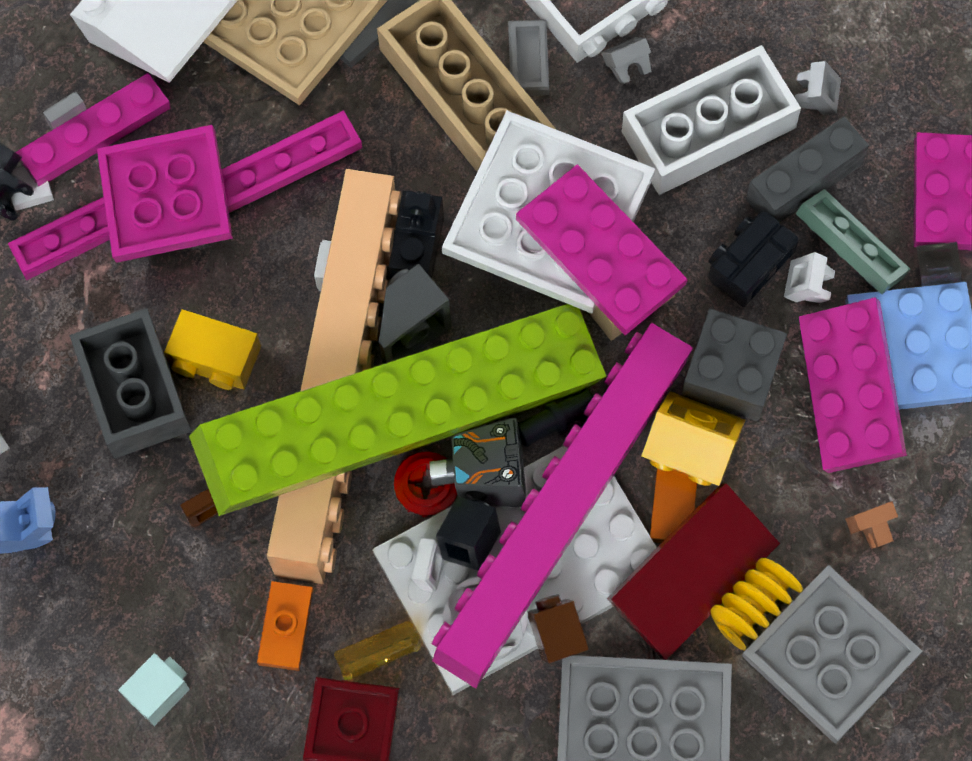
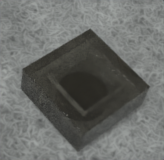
M957 242L917 246L921 286L962 282Z

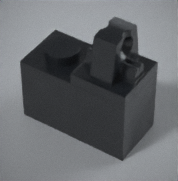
M414 191L402 192L395 227L396 232L388 266L390 280L403 269L411 270L417 264L432 279L444 221L442 196H435L426 192L421 193V191L417 193Z

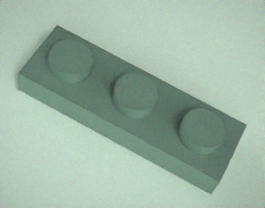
M825 189L802 203L796 212V215L812 231L816 232L841 258L847 261L881 294L900 282L910 271V268Z

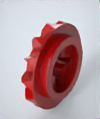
M421 452L408 457L401 463L394 477V490L397 500L408 512L426 517L438 514L454 504L457 496L455 483L432 488L427 499H424L421 488L415 486L416 483L423 482L427 470H430V461L447 459L446 457L433 452Z

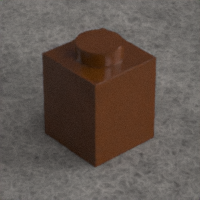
M559 594L552 595L536 601L537 609L528 611V619L542 661L551 663L589 650L574 601L568 599L561 600Z

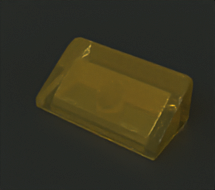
M405 621L336 651L334 657L344 680L349 681L420 650L422 646L420 637L410 621Z

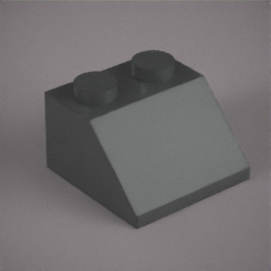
M419 264L411 270L403 269L392 277L389 286L386 287L379 338L383 364L420 352L451 328L449 299Z

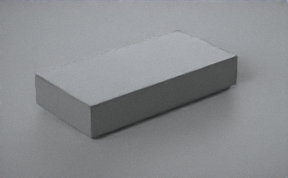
M546 20L508 21L510 73L529 96L549 95Z

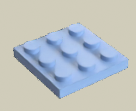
M966 282L887 290L883 294L877 291L847 295L846 305L874 297L881 303L899 410L972 402V309Z

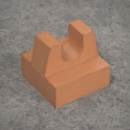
M891 501L845 520L851 534L863 530L870 548L873 549L894 541L887 521L898 517V514Z

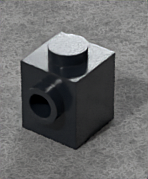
M457 497L436 534L442 560L479 571L501 533L496 508L481 500L472 501Z

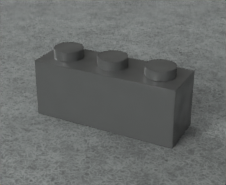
M842 117L752 179L749 184L746 201L757 214L761 211H766L780 223L797 211L802 203L823 189L827 190L863 165L869 145L849 121Z

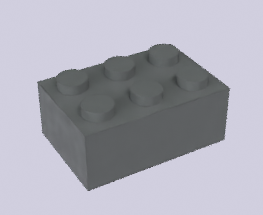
M147 308L69 335L106 445L114 459L192 432L155 325Z

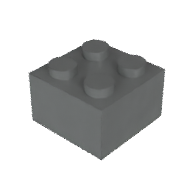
M709 308L684 381L682 396L759 422L787 333Z

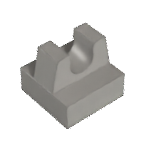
M634 37L601 52L606 66L610 67L621 84L631 81L627 70L632 63L637 65L640 74L645 75L652 72L649 60L651 50L646 38Z
M826 61L811 63L810 70L798 73L797 81L802 87H808V90L802 94H795V99L803 109L818 110L822 115L837 114L841 78Z

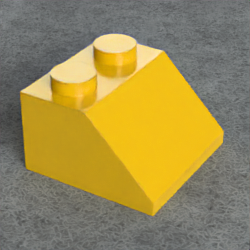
M670 391L657 411L641 457L649 459L650 464L660 470L672 471L675 469L686 473L688 478L697 484L704 486L715 484L720 486L746 420Z

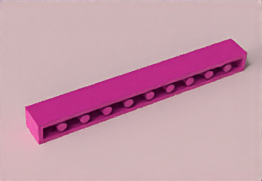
M653 323L649 325L643 335L639 332L635 333L625 350V353L630 356L624 365L616 362L604 382L609 386L603 396L596 393L588 404L584 414L589 418L582 428L575 424L563 444L568 449L562 459L556 456L553 457L542 475V478L547 480L540 492L533 488L520 509L525 512V515L519 524L513 521L509 523L499 540V543L504 545L497 557L489 554L480 567L477 576L482 580L474 591L467 588L454 608L459 614L453 624L450 625L444 622L431 643L437 647L432 660L434 663L472 687L477 688L686 365L693 347Z

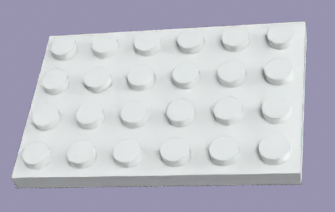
M563 446L524 467L526 498L533 488L540 492L547 481L542 478V475L554 456L562 459L568 448ZM614 476L528 607L527 612L537 609L536 601L559 594L561 600L568 599L574 601L580 623L583 624L614 607L607 598L657 548ZM451 507L372 549L373 554L432 659L437 647L431 643L443 625V610L447 600H449L457 586L463 581L477 576L478 570L444 560L438 588L435 592L421 590L411 579L420 539L435 540L438 544L436 534ZM495 507L501 533L490 552L494 557H497L504 546L499 543V540L509 523L513 521L519 524L525 515V512L520 510L521 507ZM529 619L520 647L512 651L508 656L494 661L483 679L538 649ZM435 663L452 695L471 686Z

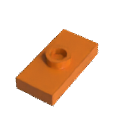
M271 581L257 659L259 666L300 671L314 591L313 587Z

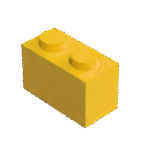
M181 309L164 354L169 365L172 366L171 369L182 376L193 378L197 374L209 378V382L219 388L231 390L234 386L245 390L260 352L261 344L258 334Z

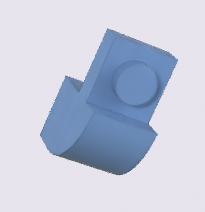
M32 487L17 501H0V554L37 548L53 540L51 529L53 528L56 512L54 504L50 502L48 487Z

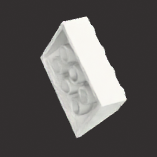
M82 0L70 15L90 43L170 83L238 0Z

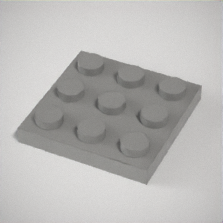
M828 565L743 652L742 657L836 744L923 651Z

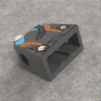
M516 418L455 434L452 437L453 459L430 461L432 485L455 483L458 497L472 501L481 500L495 507H522L526 499L522 439Z

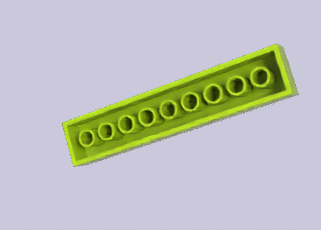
M565 304L200 424L189 438L218 514L222 516L580 392L585 388L592 387L605 378L606 374L580 309Z

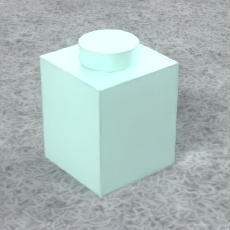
M154 653L119 688V692L155 726L190 689L183 680L187 675L186 671L170 656L163 661Z

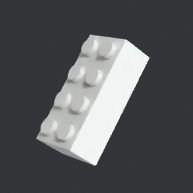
M761 45L624 111L622 134L638 161L655 168V175L651 183L657 193L661 195L796 129L801 107Z

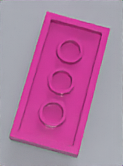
M578 164L516 213V221L624 335H627L687 284V278Z
M874 297L799 316L823 470L827 473L907 456L880 301Z

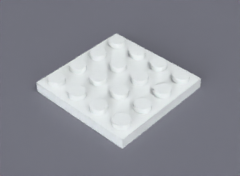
M506 111L444 241L442 254L593 313L596 304L516 221V213L578 164L634 222L655 175V168Z

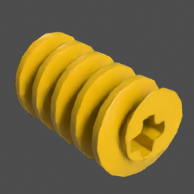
M760 558L757 561V571L748 570L744 575L746 582L738 581L733 586L735 594L726 593L722 597L723 606L714 605L710 610L711 616L720 632L734 646L744 651L747 648L741 639L743 635L753 640L758 638L752 625L756 623L767 628L770 624L764 613L767 611L778 617L781 611L775 602L780 600L788 605L792 603L787 589L791 588L798 593L803 591L800 582L787 569L767 558Z

